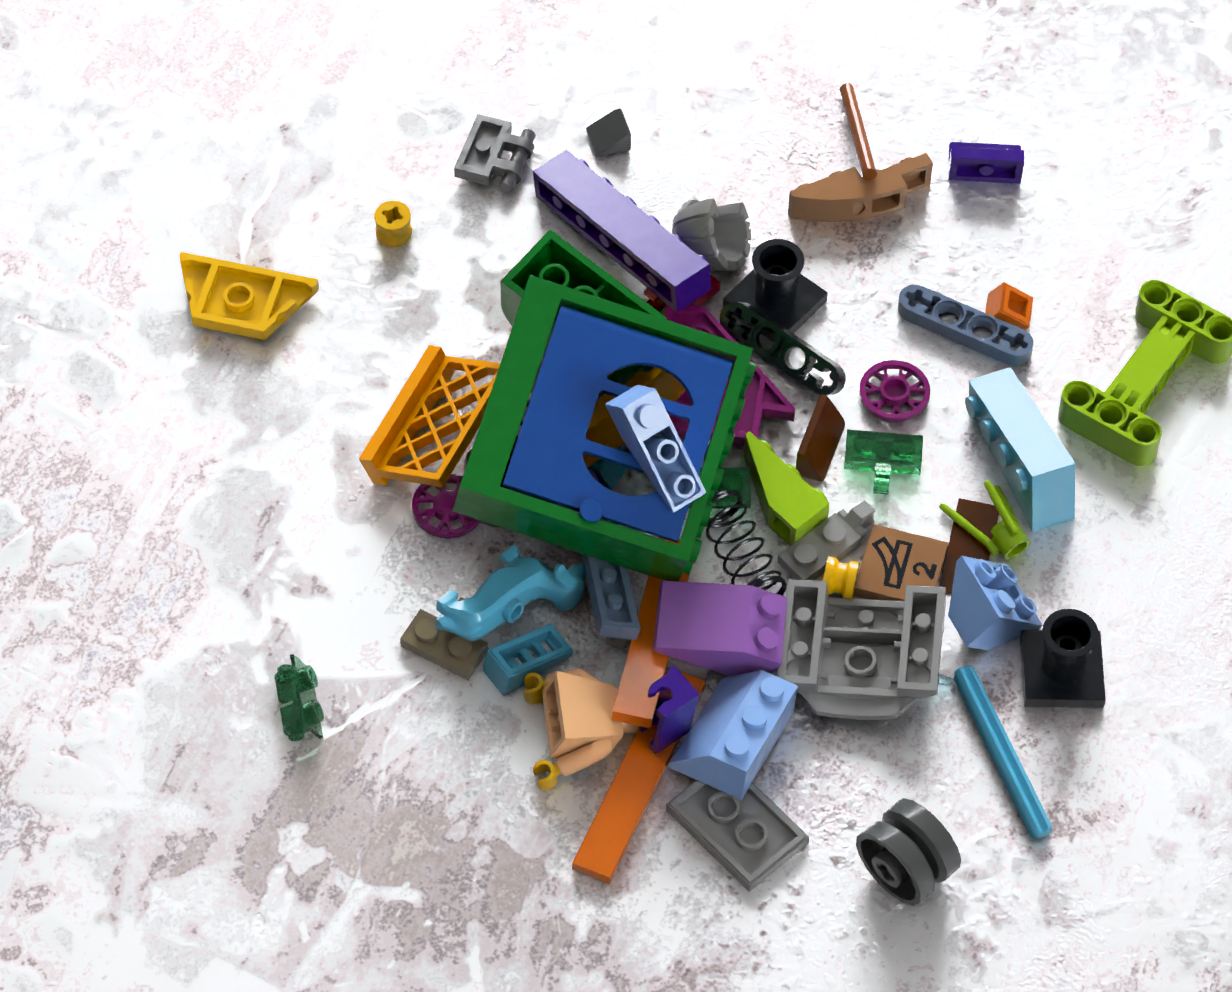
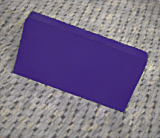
M970 142L949 143L948 180L1021 184L1024 150H1021L1020 145Z

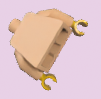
M583 669L556 671L555 673L548 674L546 679H543L537 673H529L524 678L526 690L523 691L525 701L529 704H539L543 701L550 758H557V763L554 764L547 760H539L535 763L533 767L535 776L543 772L550 773L548 777L537 782L540 790L546 791L554 788L558 781L557 775L563 774L566 777L607 757L623 737V733L635 734L638 731L639 726L611 720L618 689L613 684L600 681Z

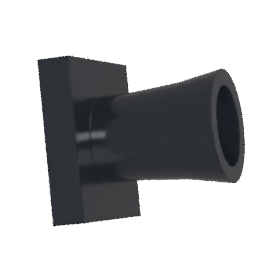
M771 239L756 247L752 255L754 269L723 298V307L730 302H746L794 334L827 302L828 292L801 274L805 259L803 252L796 244L784 239ZM734 312V313H733V314H734L735 316H737L739 319H741L742 321H744V320L741 318L742 312ZM768 327L765 328L761 334L775 343L776 336L774 331Z
M1061 609L1047 617L1042 630H1021L1020 647L1024 707L1104 708L1106 698L1101 631H1098L1096 623L1089 615L1076 609Z

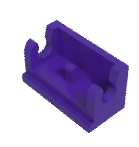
M675 665L668 668L667 674L655 681L648 690L647 696L649 698L656 696L660 691L652 725L658 726L655 737L648 746L655 755L690 731L699 698V693ZM640 726L639 730L642 732L648 730V728Z

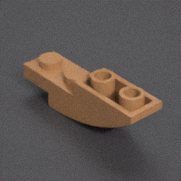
M927 153L916 157H907L895 165L884 169H876L877 176L873 180H865L855 167L833 172L826 178L810 184H802L789 192L788 215L791 219L804 221L843 222L868 219L904 209L907 194L930 186L933 162Z

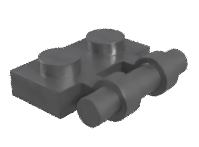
M477 114L454 166V177L489 186L493 175L500 176L502 180L499 188L503 192L511 193L515 184L520 183L524 174L522 167L525 160L529 159L533 153L535 132L530 129H523L520 136L512 135V122ZM504 150L512 152L510 161L500 159Z

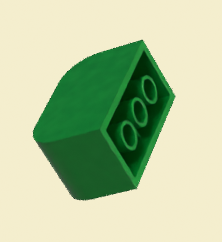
M549 230L500 281L501 308L512 327L529 275L667 320L664 315L552 230ZM556 321L553 322V326H552V329H551V332H550V335H549V338H548V341H547V344H546V347H545V350H544L545 353H546V350H547V347H548V344H549V341H550V338H551V335H552V332H553V329H554V326H555ZM645 365L621 368L610 374L607 379L625 385Z

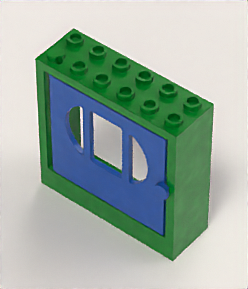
M529 275L458 490L453 512L661 580L679 581L682 573L690 574L693 563H696L702 541L698 539L701 538L704 527L707 526L713 509L711 502L715 491L717 492L724 473L722 466L726 456L729 455L735 436L733 430L736 422L740 419L746 399L743 397L756 368V363L750 362L754 348ZM556 321L555 326H554V329H553V332H552V335H551V338H550V341H549V344H548V347H547V350H546V353H545V356H544V359H543V362H542V366H541V369H540V372H539V375H538V378H537V381H536V384H535V387H534V390H533V393H532V396H531V399H530V402H529V405H528V408H527V411H526V415H525V418H524V421H523V424H522V427H521V430H520V433H519V436H518V439H517V442H516V445H515V448H514V451H513V454H512V457H511V460H510V463H509V467H508V470H507V473H506V476H505V479H504V482H503V485H502V486H504V487H507V488H510V489H513V490H516V491H519V492H522V493L531 495V496H527V495H524V494H521V493H518V492H515V491H512V490H509V489L500 487V485H501V482H502V479H503V475H504V472H505V469H506V466H507V463H508V460H509V457H510V454H511V451H512V448H513V445H514V442H515V439H516V436H517V433H518V430H519V427H520V423H521V420H522V417H523V414H524V411H525V408H526V405H527V402H528V399H529V396H530V393H531V390H532V387H533V384H534V381H535V378H536V374H537V371H538V368H539V365H540V362H541V359H542V356H543V353H544V350H545V347H546V344H547V341H548V338H549V335H550V332H551V329H552V326H553V322ZM647 365L659 368L675 377L685 388L692 406L660 398L669 415L685 419L689 422L683 445L698 475L726 387L724 399L699 477L706 493L692 501L679 545L641 532L677 543L689 504L673 513L658 491L640 496L623 495L611 491L591 475L582 454H588L645 473L633 454L590 441L586 438L599 394L605 393L618 397L632 388L607 379L610 374L624 367ZM534 497H538V498H541V499H544V500H547V501H550V502H553V503H556V504H559V505H562V506H565V507H568V508L577 510V511H579V512H576V511H573V510H570V509H567V508H564V507H561V506H558V505H555V504H552V503H549V502H546V501H543V500H540V499H537V498H534ZM601 518H602V519H605V520H608V521H611V522H614V523H617V524H620V525H623V526H626V527H629V528H632V529H635V530H638V531H634V530H631V529H628V528H625V527H622V526H619V525H616V524H613V523H610V522L601 520Z

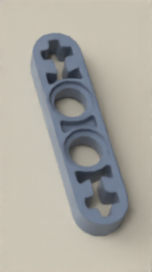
M909 285L900 291L897 308L900 316L906 321L1007 365L1022 366L1031 359L1034 342L1032 336L1027 331L924 286ZM915 300L921 302V304L917 303L915 307L909 305V303L912 304ZM933 306L934 308L932 311V315L927 314L931 311V307ZM944 312H950L955 314L959 320L953 324H947L940 321L938 316ZM977 327H985L992 332V335L982 339L976 337L972 330ZM1000 335L1003 337V339H1000V344L998 345L997 341L998 336ZM1016 344L1022 346V348L1019 347L1016 351L1010 349V347H1014Z

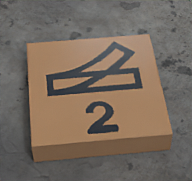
M873 524L853 596L870 600L905 601L906 585L937 587L949 542Z

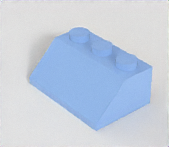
M763 670L722 678L670 761L669 768L742 800L793 715L798 686Z

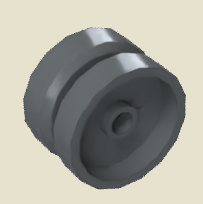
M903 798L897 801L883 813L882 822L876 821L872 823L856 839L859 856L869 873L891 896L907 905L915 906L922 902L934 891L935 882L941 883L960 868L961 856L950 833L929 810L914 800Z

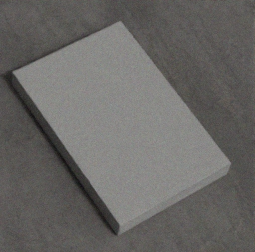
M696 780L666 804V811L748 892L758 886L809 843V836L753 782L743 799L740 800Z

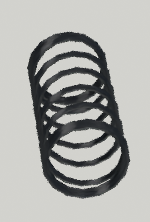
M729 489L716 492L712 502L725 496H737L738 501L735 505L721 510L713 518L709 519L706 526V537L709 541L716 543L714 553L718 558L724 560L723 571L727 575L733 576L731 584L735 585V577H746L761 572L771 564L773 556L771 554H759L741 564L734 574L727 570V560L735 561L749 557L758 552L765 541L762 537L748 538L733 547L726 557L720 555L718 544H729L742 540L750 535L756 526L754 521H741L725 530L718 540L712 539L709 533L710 527L728 526L741 519L747 512L748 507L742 504L743 497L739 491ZM740 507L744 508V511L741 513V515H739L735 519L728 521L726 523L711 525L725 521L726 519L732 517L740 509ZM747 523L753 525L747 533L738 538L720 541L728 532L740 525ZM754 540L761 541V544L753 551L742 556L729 557L740 546ZM761 557L770 558L761 568L749 573L738 574L748 563ZM777 570L764 572L747 584L758 588L770 583L760 588L766 590L777 582H781L782 586L776 594L782 596L787 589V583L781 577L782 573ZM773 573L778 574V576H767V577H764V576H766V575L773 574Z

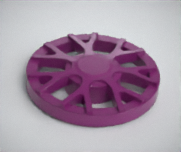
M887 360L873 365L864 373L860 382L859 396L864 408L875 418L889 423H903L918 417L926 409L930 399V384L925 374L916 366L904 361ZM887 369H899V376L888 377ZM914 375L919 381L910 386L907 379ZM875 376L881 380L880 387L870 383L869 379ZM879 394L880 399L870 402L867 395ZM923 394L924 398L922 401L910 399L909 395ZM885 404L893 407L891 413H886L880 409ZM906 404L911 411L902 413L899 406Z
M451 474L446 483L457 484L454 491L445 490V485L444 487L434 486L439 491L436 496L426 491L432 487L431 485L421 484L416 489L412 499V513L416 523L422 530L435 537L450 539L464 536L479 525L476 519L453 512L463 476ZM418 503H433V508L419 510ZM434 515L437 519L441 520L437 528L428 523ZM459 518L463 526L452 529L450 522Z

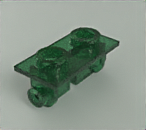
M291 654V665L279 666L274 676L278 701L281 704L293 701L292 704L280 708L283 733L288 736L290 741L302 740L304 733L309 731L319 739H322L321 722L324 721V713L316 698L317 675L311 665H306L297 656Z

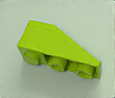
M750 431L745 434L744 457L767 526L785 543L791 546L828 518L830 503L820 489L812 488L802 479L799 471L793 465L784 463L775 454L768 442L759 440Z

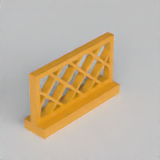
M429 345L359 457V461L372 483L386 486L389 479L444 487L480 427L500 363L446 356L442 347ZM454 370L466 372V374L450 381L455 373ZM488 375H495L492 381L477 388L476 381ZM471 384L472 391L453 400L451 393ZM445 396L447 397L448 403L432 410L437 400ZM478 401L474 410L462 416L459 415V409ZM451 413L454 414L456 419L438 428L435 427V421ZM427 425L430 426V432L414 439L421 428ZM461 430L457 439L445 445L442 444L441 438ZM436 441L437 449L418 457L417 450ZM412 454L414 460L397 467L403 457ZM443 458V462L436 473L423 470L424 467Z

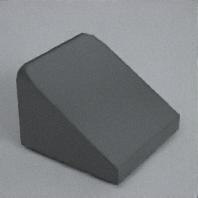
M621 108L613 110L586 127V132L596 158L631 150V132Z

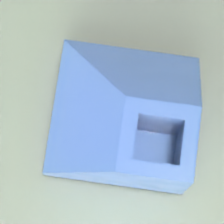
M961 556L956 561L948 617L966 647L989 651L1020 638L1021 630H1039L1043 626L1036 615L1037 608L1029 597L1023 594L1017 584L1018 577L1016 573L1006 564Z

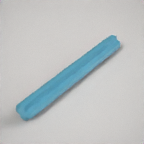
M967 665L963 668H958L954 672V681L1030 837L1038 840L1048 836L1051 833L1052 825L974 667Z

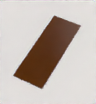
M959 498L956 512L992 540L991 529L997 524L999 515L995 505ZM955 521L953 522L939 587H946V593L950 594L952 593L956 561L961 556L983 559L985 561H989L990 552L986 546Z

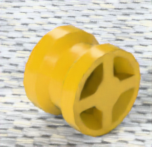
M392 200L380 204L374 214L377 240L387 247H399L406 244L412 235L410 209L400 201Z
M828 556L823 581H827L828 595L839 593L843 598L853 599L860 562L850 561L846 564L839 562L835 557Z

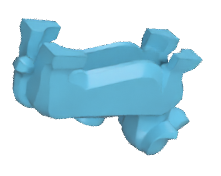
M514 544L500 555V560L507 564V567L493 571L473 597L458 601V593L451 590L437 600L436 610L444 616L440 615L436 619V629L448 631L468 641H476L506 621L513 623L518 620L524 606L537 598L551 600L553 605L559 610H571L580 603L584 595V580L586 578L584 565L579 563L566 569L563 564L558 563L555 566V570H553L538 559L520 557V550Z

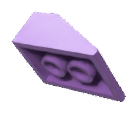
M662 581L659 586L652 651L729 676L759 670L772 674L782 663L787 597L751 585Z

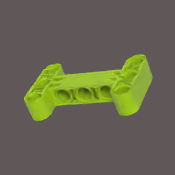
M1160 280L1146 281L1139 289L1134 311L1135 318L1139 324L1151 331L1105 392L1087 382L1074 380L1068 382L1063 387L1058 407V419L1062 425L1136 466H1146L1155 460L1162 435L1159 423L1145 415V412L1190 352L1208 362L1216 364L1226 362L1232 355V319Z

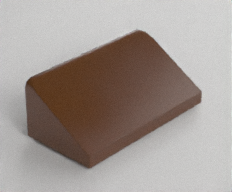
M822 394L819 396L798 449L796 469L802 477L823 482L845 428L844 418L828 395Z

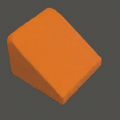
M1003 282L989 292L985 313L1026 330L1030 327L1034 297Z

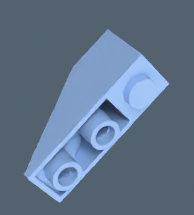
M636 385L605 404L622 440L671 512H676L706 493L655 388Z

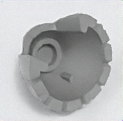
M714 198L702 201L697 199L688 200L680 206L672 220V234L678 235L685 245L696 254H702L708 260L711 269L721 271L740 269L744 266L746 262L745 257H748L751 244L748 242L751 240L750 222L746 221L749 216L743 202L717 206Z

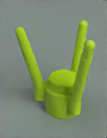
M989 480L984 482V486L1002 518V521L991 529L992 540L945 503L939 505L940 510L986 546L993 557L1001 553L1005 559H1012L1025 551L1031 543L1020 527L1001 487L998 485L994 487Z

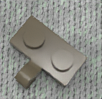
M420 609L400 638L401 647L469 681L485 657L487 650H489L488 643L482 639L468 641L448 631H440L436 629V619L438 617Z

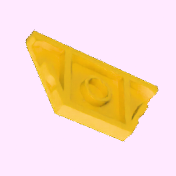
M181 252L179 255L193 326L266 340L310 300L319 289L318 279L185 252Z

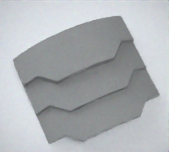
M787 580L782 663L778 667L777 677L797 685V693L816 715L855 720L897 719L917 699L937 695L942 637L944 633L946 587L906 585L905 601L831 598L828 597L827 581Z

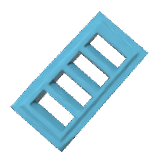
M549 624L487 650L483 671L500 693L505 695L525 685L524 678L527 674L537 673L541 675L571 657L574 650L556 628ZM543 641L550 647L551 652L548 653L541 643ZM531 649L537 658H534L528 650ZM515 658H518L522 664L519 665Z

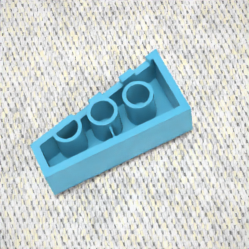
M1011 367L969 380V397L965 398L966 410L970 418L975 419L1032 532L1075 519V462Z

